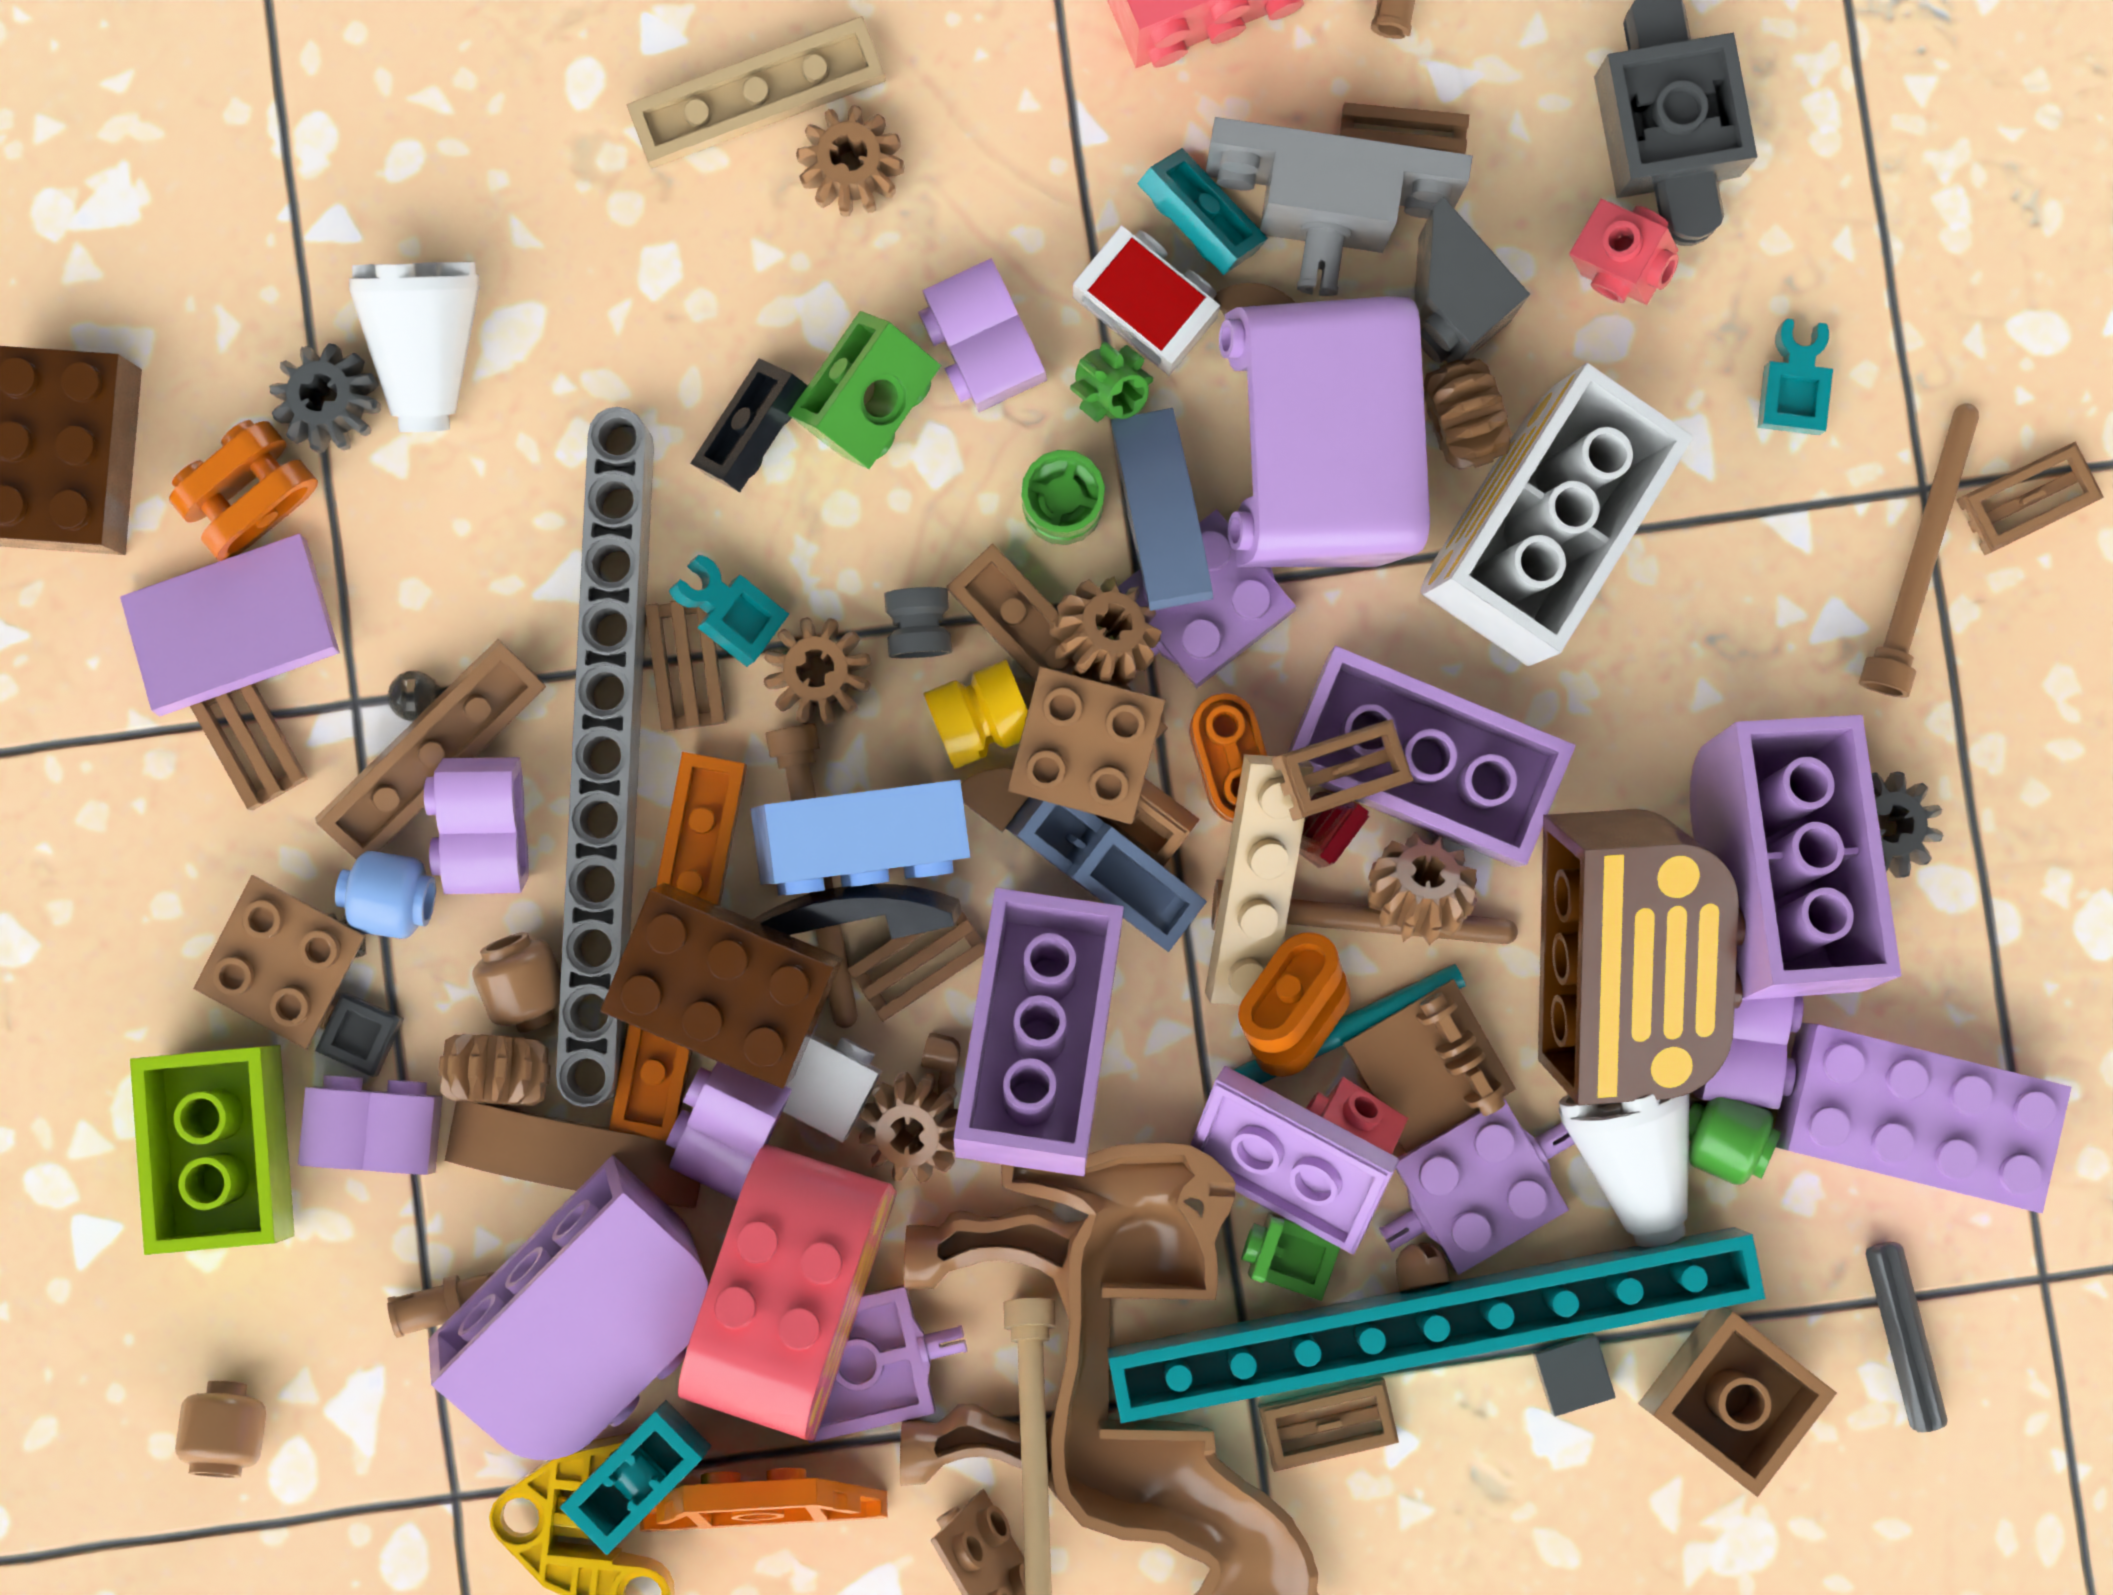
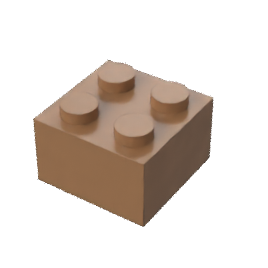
M1722 1307L1707 1312L1638 1404L1758 1498L1837 1392L1735 1312Z

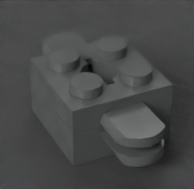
M1635 0L1623 21L1628 51L1607 54L1594 76L1616 198L1655 192L1658 213L1667 220V228L1675 244L1694 246L1704 242L1723 221L1724 210L1718 181L1741 177L1758 157L1735 35L1733 32L1691 40L1686 9L1682 0Z

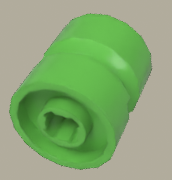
M1056 450L1039 457L1030 465L1022 483V509L1027 525L1039 538L1051 544L1070 545L1083 541L1095 531L1102 518L1105 485L1100 470L1089 458L1076 451Z

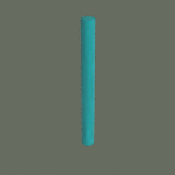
M1452 964L1342 1017L1313 1059L1342 1046L1345 1041L1454 979L1459 989L1466 987L1456 964ZM1255 1059L1233 1069L1259 1084L1278 1077L1264 1072L1257 1065Z

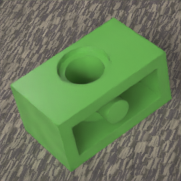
M859 311L788 415L838 455L870 470L874 462L891 448L895 439V432L910 410L921 403L927 396L931 387V380L942 365L889 321ZM874 382L873 395L864 405L865 392Z

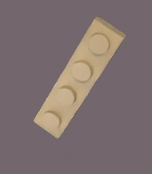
M860 16L630 102L626 106L651 169L883 83L886 81L864 18Z
M1244 754L1205 994L1211 1004L1240 1005L1247 992L1284 941L1305 818L1292 821L1289 809L1294 807L1290 795H1283L1280 784L1285 782L1281 770L1275 771L1271 760L1277 756ZM1309 761L1298 764L1302 776L1313 773L1314 767Z

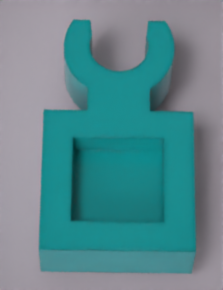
M1786 319L1779 325L1775 334V345L1783 357V362L1769 361L1764 366L1757 428L1820 436L1827 429L1833 369L1816 367L1815 361L1816 356L1827 346L1829 329L1827 323H1818L1812 329L1811 344L1809 346H1801L1793 338L1794 319Z
M697 555L690 561L687 567L700 577L702 581L701 590L691 588L680 579L672 585L669 593L680 605L689 608L700 607L705 611L707 615L697 628L744 666L748 667L757 660L789 616V613L741 574L734 578L727 586L721 581V573L717 565L708 557Z

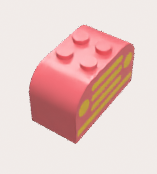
M765 1144L763 1148L761 1147L750 1167L740 1192L687 1347L679 1379V1398L805 1440L815 1441L858 1313L857 1310L864 1295L897 1195L894 1187L890 1183L769 1144Z

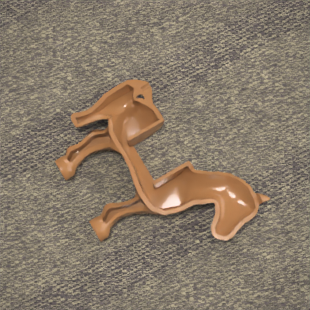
M1121 1144L1088 1154L1085 1177L1001 1164L1002 1187L1013 1192L1065 1204L1088 1214V1217L1081 1221L1064 1222L1051 1210L1038 1205L1018 1208L999 1217H980L973 1213L959 1210L950 1212L946 1220L939 1227L928 1225L906 1226L904 1254L905 1290L934 1289L949 1271L985 1261L1020 1263L1037 1268L1054 1279L1069 1318L1066 1365L1056 1407L1046 1423L1048 1486L1055 1497L1082 1527L1121 1540L1165 1544L1187 1557L1204 1563L1210 1570L1199 1590L1194 1595H1319L1317 1592L1318 1570L1314 1557L1294 1520L1266 1493L1246 1482L1217 1458L1214 1431L1208 1427L1172 1421L1137 1420L1120 1423V1420L1108 1419L1109 1360L1107 1348L1110 1347L1111 1298L1216 1300L1218 1264L1215 1241L1222 1224L1231 1211L1235 1199L1236 1183L1233 1177L1212 1156L1186 1144ZM1189 1198L1202 1201L1204 1206L1202 1217H1200L1195 1209L1183 1201ZM958 1404L947 1416L937 1423L923 1420L902 1421L900 1441L901 1486L924 1485L943 1465L970 1457L997 1459L1021 1469L1020 1424L993 1415L977 1404Z

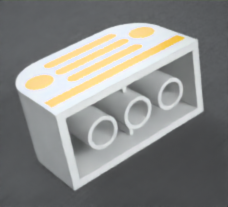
M1585 363L1556 383L1538 401L1510 439L1511 443L1508 454L1497 459L1433 561L1424 578L1420 593L1526 666L1534 665L1560 654L1694 436L1589 363Z

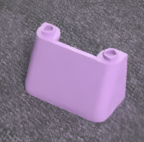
M1385 296L1236 307L1226 313L1219 332V348L1222 357L1228 358L1230 366L1234 371H1247L1253 496L1246 498L1241 503L1238 511H1234L1231 514L1228 523V539L1231 548L1236 550V566L1379 567L1416 555L1422 551L1430 530L1421 331L1419 312L1415 302L1410 297Z

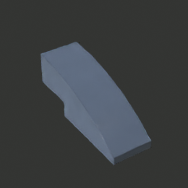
M1168 408L1136 414L1126 419H1111L1115 456L1150 611L1213 599V590L1200 524L1174 409Z
M1029 797L1005 828L1102 903L1124 906L1123 919L1167 952L1172 949L1207 903L1195 891L1094 814Z

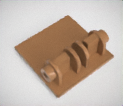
M1040 666L1007 791L1132 824L1166 699Z
M251 875L193 989L302 1048L308 1049L318 1028H326L335 1008V1005L331 1003L366 935L255 875Z
M1454 979L1343 1043L1371 1094L1408 1118L1398 1140L1405 1153L1410 1152L1478 1111L1483 1116L1497 1112L1505 1105L1502 1097L1516 1090Z
M984 1489L980 1490L961 1510L958 1506L954 1507L936 1519L941 1530L930 1541L962 1595H1025L1024 1556L1011 1536L1010 1525L1006 1516L997 1506L993 1505Z

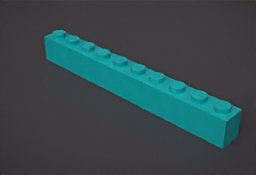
M1736 1227L1684 1236L1664 1246H1632L1443 1284L1409 1289L1402 1292L1399 1291L1109 1347L1107 1352L1120 1423H1126L1766 1298L1753 1234Z

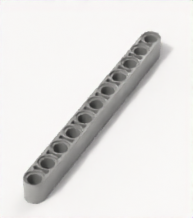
M622 407L606 408L598 413L590 423L587 438L556 1065L558 1090L568 1102L581 1107L598 1105L615 1096L626 1037V1022L608 1015L603 1027L594 1031L582 1024L578 1013L580 1003L590 994L598 995L605 1000L631 934L654 444L651 433L638 415ZM625 426L636 430V442L630 451L621 455H613L607 452V438L613 430ZM618 489L630 490L633 493L634 500L630 511L621 518L612 519L606 517L603 505L609 493ZM621 551L627 553L630 558V568L626 576L617 582L603 581L600 567L604 558L612 552ZM609 615H623L627 622L625 637L616 645H601L597 637V629L600 622ZM605 678H620L624 687V695L621 702L609 710L599 709L594 700L596 686ZM614 740L620 748V762L610 773L598 774L591 764L592 750L602 741ZM609 803L617 812V826L612 834L607 837L596 838L588 827L589 813L597 805ZM604 866L612 873L615 886L613 893L608 899L597 903L589 898L584 884L591 870ZM594 930H600L605 933L611 941L612 947L608 960L598 967L592 966L585 960L581 949L584 938ZM586 1058L598 1062L605 1072L604 1086L595 1095L585 1093L576 1083V1069L581 1061Z

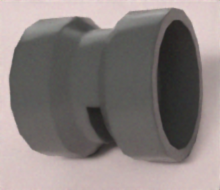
M916 587L884 593L885 612L892 618L893 625L899 628L887 637L890 658H926L952 653L951 633L938 624L944 622L943 615L949 609L948 589L942 587Z

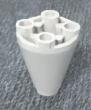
M475 262L351 265L352 278H349L350 294L391 416L398 417L399 432L450 430L449 415L455 414L480 290L479 274H476Z
M1651 1094L1636 1099L1633 1102L1578 1106L1569 1095L1561 1098L1558 1110L1563 1125L1624 1229L1628 1233L1633 1234L1635 1243L1641 1247H1659L1682 1238L1686 1232L1684 1221L1687 1220L1689 1094L1656 1100L1655 1096Z

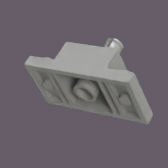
M1215 117L1205 172L1210 177L1217 178L1218 185L1232 190L1247 191L1254 189L1255 184L1266 185L1260 230L1266 236L1305 241L1297 290L1312 295L1313 289L1316 286L1318 269H1321L1322 277L1319 296H1335L1338 294L1339 289L1337 285L1343 247L1383 253L1397 223L1399 206H1405L1404 212L1406 214L1428 219L1434 205L1443 197L1455 208L1469 182L1473 155Z

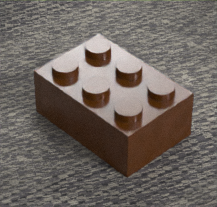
M0 346V547L126 555L142 375L140 367L121 355L113 353Z
M662 883L648 892L600 1012L784 1089L797 1072L843 958L674 886Z

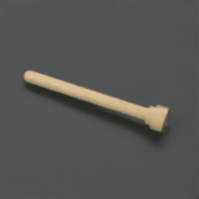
M1020 1298L1004 1301L1003 1309L1004 1329L1011 1330V1342H1015L1018 1345L1025 1595H1052L1043 1342L1050 1340L1049 1329L1056 1327L1055 1300L1048 1298Z

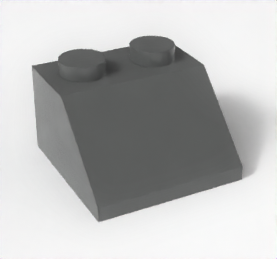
M1444 197L1434 205L1418 237L1414 299L1419 312L1421 348L1433 361L1441 364L1444 360L1447 363L1458 359L1460 361L1468 360L1512 321L1530 296L1525 287Z

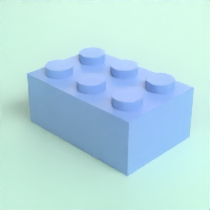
M960 779L771 803L750 808L760 885L777 884L778 896L824 891L823 877L840 875L842 887L890 882L888 871L890 868L903 867L905 879L954 873L952 860L971 858Z

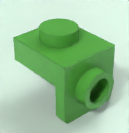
M1268 1212L1264 1226L1256 1223L1252 1224L1244 1245L1241 1260L1250 1263L1247 1273L1252 1280L1261 1283L1266 1281L1322 1301L1340 1248L1290 1220Z

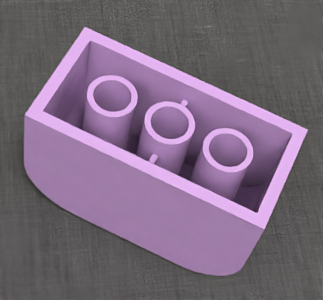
M1863 715L1738 721L1705 743L1696 755L1690 781V814L1693 838L1727 866L1736 883L1739 908L1745 921V938L1743 944L1737 946L1736 971L1739 973L1742 982V1000L1863 992L1901 977Z
M612 1155L428 1339L431 1386L499 1445L513 1454L534 1460H553L569 1456L583 1449L609 1424L612 1427H616L623 1423L638 1405L640 1400L639 1394L656 1377L662 1380L673 1373L685 1357V1348L689 1344L708 1288V1282L687 1225L671 1207L663 1202Z

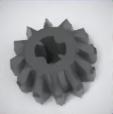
M327 344L323 349L321 357L310 346H301L300 357L303 365L297 368L287 360L280 362L281 371L290 377L288 383H275L269 386L270 393L284 401L272 411L273 418L281 424L290 423L286 436L296 444L308 439L310 448L317 453H324L331 439L342 451L350 450L351 438L348 431L354 429L363 436L370 435L372 429L369 424L361 419L363 413L375 414L381 411V403L374 398L366 396L379 386V381L372 373H362L365 361L359 355L352 353L343 358L342 350L336 344ZM331 388L337 393L335 401H324L321 409L315 404L316 397L327 396Z
M1877 772L1871 773L1878 816L1891 813L1887 821L1896 822L1895 835L1881 837L1886 872L1889 868L1895 878L1908 877L1911 870L1910 861L1918 865H1927L1932 860L1930 852L1922 842H1940L1944 836L1940 830L1928 827L1927 821L1929 818L1941 815L1942 808L1939 805L1922 807L1920 803L1927 795L1928 786L1924 783H1918L1906 790L1907 781L1903 772L1890 773L1885 782ZM1885 829L1880 830L1881 836L1886 832Z

